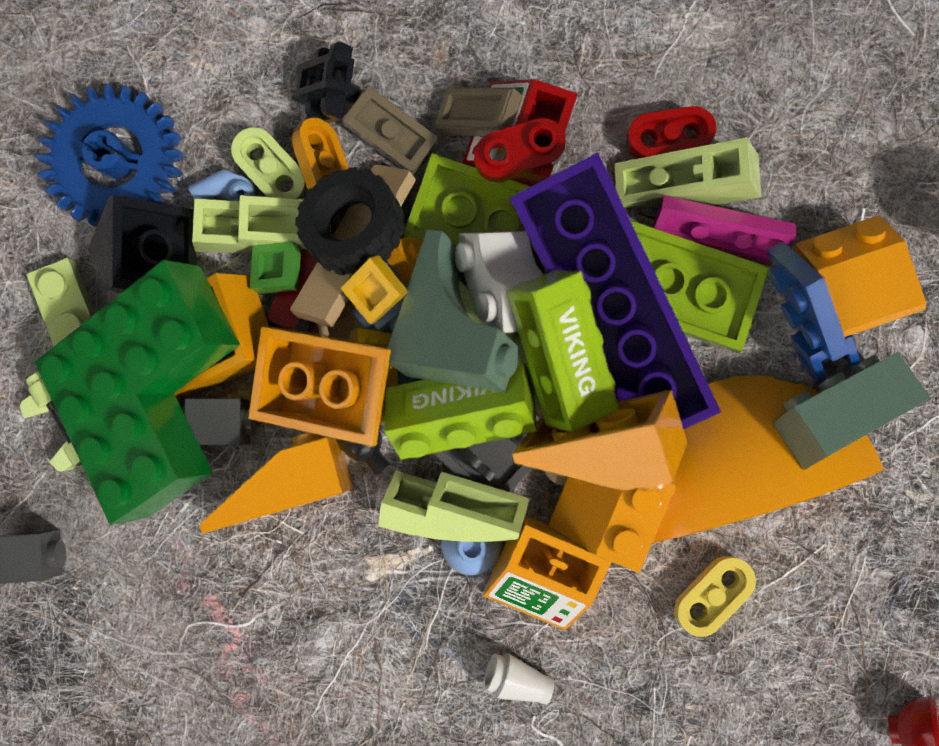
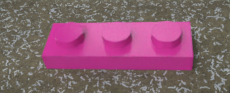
M663 195L651 226L652 228L743 259L770 265L772 264L767 249L782 241L791 247L796 238L795 223Z

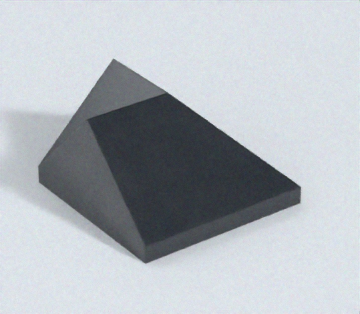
M116 195L110 196L88 247V251L107 288L121 294L163 260L197 266V252H195L192 243L194 209Z

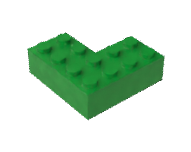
M163 260L34 362L109 525L148 518L213 474L174 393L239 347L240 343L200 266Z

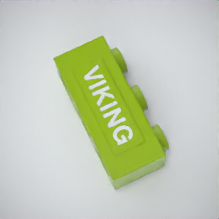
M554 270L506 290L545 424L574 433L619 410L614 393L615 382L608 371L602 349L603 338L600 330L596 327L590 304L591 293L583 279L582 271Z
M518 358L516 371L509 378L505 392L431 380H420L386 388L384 433L401 460L537 432L534 387L522 358Z

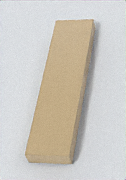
M375 164L371 171L376 176L379 174L385 180L401 207L416 181L410 170ZM362 203L351 205L333 237L343 241L361 233L371 221L372 214L370 208ZM317 262L291 306V312L297 318L333 328L349 300L340 288L353 275H337L333 270L329 272Z

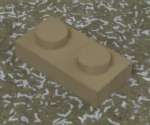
M370 86L365 89L342 119L345 127L401 169L410 170L413 176L439 144V137Z

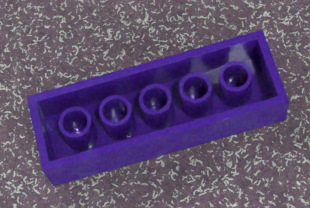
M597 152L510 197L546 273L554 270L582 271L583 279L591 293L590 304L596 327L600 330L603 338L602 349L608 371L615 382L614 393L617 402L671 390L683 429L721 413L599 153Z

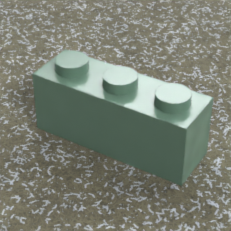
M898 352L881 361L875 354L852 368L855 375L846 378L843 372L838 373L818 386L821 393L812 397L807 390L783 404L787 412L775 420L773 424L803 470L930 399L928 393Z

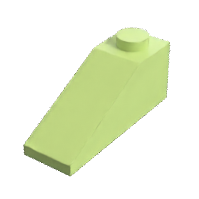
M746 137L615 163L616 191L624 207L659 206L663 195L707 205H719L761 198L759 156Z

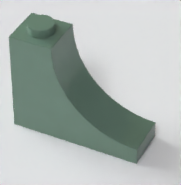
M426 230L407 288L409 292L404 297L387 348L391 349L389 364L407 377L505 392L509 378L515 373L517 368L518 346L499 328L478 323L469 317L460 295L459 270L455 263L456 245L443 231Z

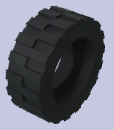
M349 167L348 170L341 171L339 169L333 171L327 177L323 176L313 188L308 189L303 202H300L297 210L299 213L298 217L295 218V225L298 227L297 235L300 241L324 269L329 272L333 270L337 275H354L369 258L379 255L386 262L391 257L392 251L398 248L401 242L400 236L404 234L405 225L403 224V219L405 217L400 203L385 180L379 174L376 176L371 170L365 168L364 170H358L357 167ZM358 203L365 204L370 208L372 214L371 221L361 233L343 241L331 235L330 224L343 209Z

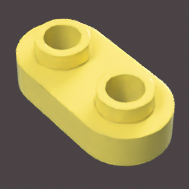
M722 556L715 559L677 598L674 613L679 625L691 635L705 637L715 633L752 595L756 585L753 569L748 563L734 556ZM726 571H733L735 576L733 583L729 586H724L721 580L722 575ZM695 603H702V615L692 618L690 615L691 606Z

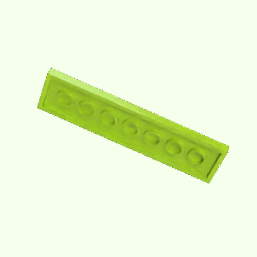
M432 153L403 238L417 236L423 241L426 230L443 231L457 246L459 244L458 233L526 231L510 197L531 186L513 180L500 183L490 182L481 177L475 167ZM631 221L684 335L735 353L742 352L768 274L767 269L770 267ZM530 240L535 263L543 275L547 274Z

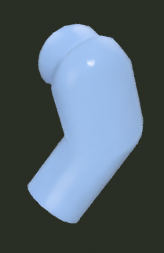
M226 169L220 170L188 186L193 199L212 200L219 196L228 201H240V195L255 196L254 184L248 178Z

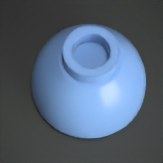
M441 540L442 554L449 566L455 571L469 576L481 575L492 569L496 565L503 549V541L461 542Z

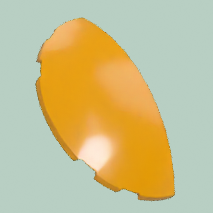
M747 375L708 383L721 413L684 429L688 443L673 480L677 487L653 543L714 529L789 507L851 485L883 471L884 468L872 442L865 435L803 470L773 422L787 412L783 406L787 401L807 390L812 397L819 394V391L801 383L796 384L776 379L772 376Z

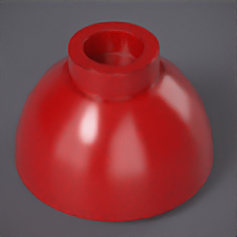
M931 696L913 699L902 707L898 715H888L892 744H902V746H939V708L937 701Z

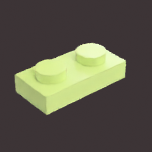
M67 257L26 274L53 346L95 314L74 260Z

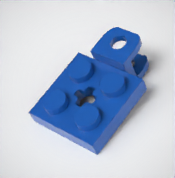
M783 241L767 249L772 267L767 269L768 276L777 292L783 293L786 303L781 305L783 315L793 329L799 326L801 330L791 335L790 338L805 371L819 384L826 380V374L821 361L827 358L835 361L844 357L850 367L859 364L860 358L853 336H844L824 277Z

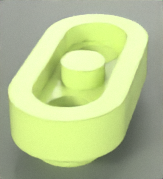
M251 127L242 130L235 136L231 145L234 161L266 197L304 199L308 189L300 167L267 131ZM258 148L264 150L262 158L251 160L250 156L253 150ZM284 180L293 181V187L288 192L279 191V186Z

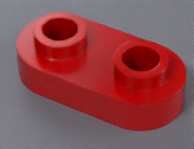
M699 106L644 113L635 118L626 134V145L630 153L637 159L709 145L716 134V121L708 110ZM684 128L694 129L697 133V138L690 139L686 137ZM643 134L651 135L654 138L655 144L651 146L645 145L641 141L640 136Z
M537 118L488 133L478 141L475 147L474 164L476 170L487 181L500 183L550 168L561 159L566 146V136L561 126L548 118ZM538 135H546L549 137L551 144L547 147H540L535 143L534 138ZM495 148H500L505 151L507 156L501 161H495L491 159L489 153Z

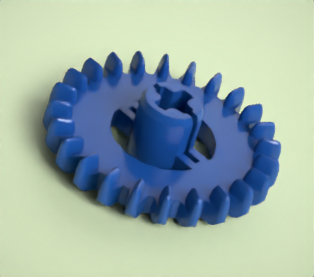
M106 83L104 84L103 98L93 88L86 87L87 103H84L76 95L70 94L69 96L75 109L73 112L59 105L55 106L64 121L62 123L50 120L44 121L55 133V136H38L39 142L51 149L49 153L35 155L37 160L51 166L49 169L39 171L38 176L45 181L55 182L45 188V192L52 197H61L56 202L57 207L64 211L73 209L71 212L73 219L82 221L88 217V223L93 227H97L107 200L112 195L165 204L160 194L162 192H175L176 188L168 181L170 178H178L182 175V171L173 166V163L181 161L184 158V154L180 150L172 148L177 146L182 138L177 132H170L175 122L170 116L162 117L164 109L160 103L153 102L150 105L148 95L142 91L137 94L134 100L133 91L126 85L122 86L120 97L118 98L115 89ZM123 128L132 132L140 142L142 155L134 154L133 150L125 142L106 129ZM83 160H85L89 166L109 179L119 180L125 178L132 171L137 172V174L124 185L116 188H102L93 184L88 179L82 164Z

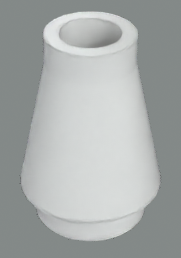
M505 653L503 656L494 654L491 657L483 682L484 690L492 692L494 699L538 702L544 705L550 702L555 685L553 677L542 674L509 653Z

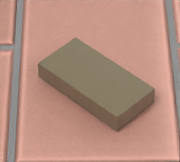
M447 87L434 128L444 135L485 136L488 133L511 127L522 94L514 88Z

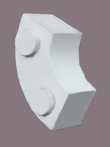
M527 232L458 233L459 244L455 249V263L458 270L464 272L467 287L476 306L479 319L491 327L499 328L503 333L518 332L506 290L543 275L535 263Z

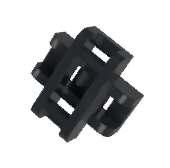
M336 42L329 49L326 47L317 49L312 60L297 65L296 74L298 75L296 90L293 91L292 99L306 105L305 113L308 118H319L327 123L342 120L345 100L354 103L359 98L360 87L351 83L355 59L351 58L353 47L343 42Z

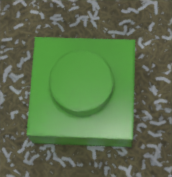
M294 242L252 246L250 289L258 294L299 290L301 247Z

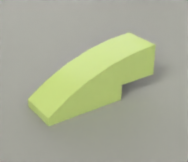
M240 195V201L194 198L192 243L195 252L252 253V246L283 242H294L301 247V250H307L297 235L298 227L295 225V218L298 217L299 213L297 210L298 206L304 199Z
M396 470L381 502L378 526L409 535L461 542L515 540L519 537L530 499L442 471L436 483Z

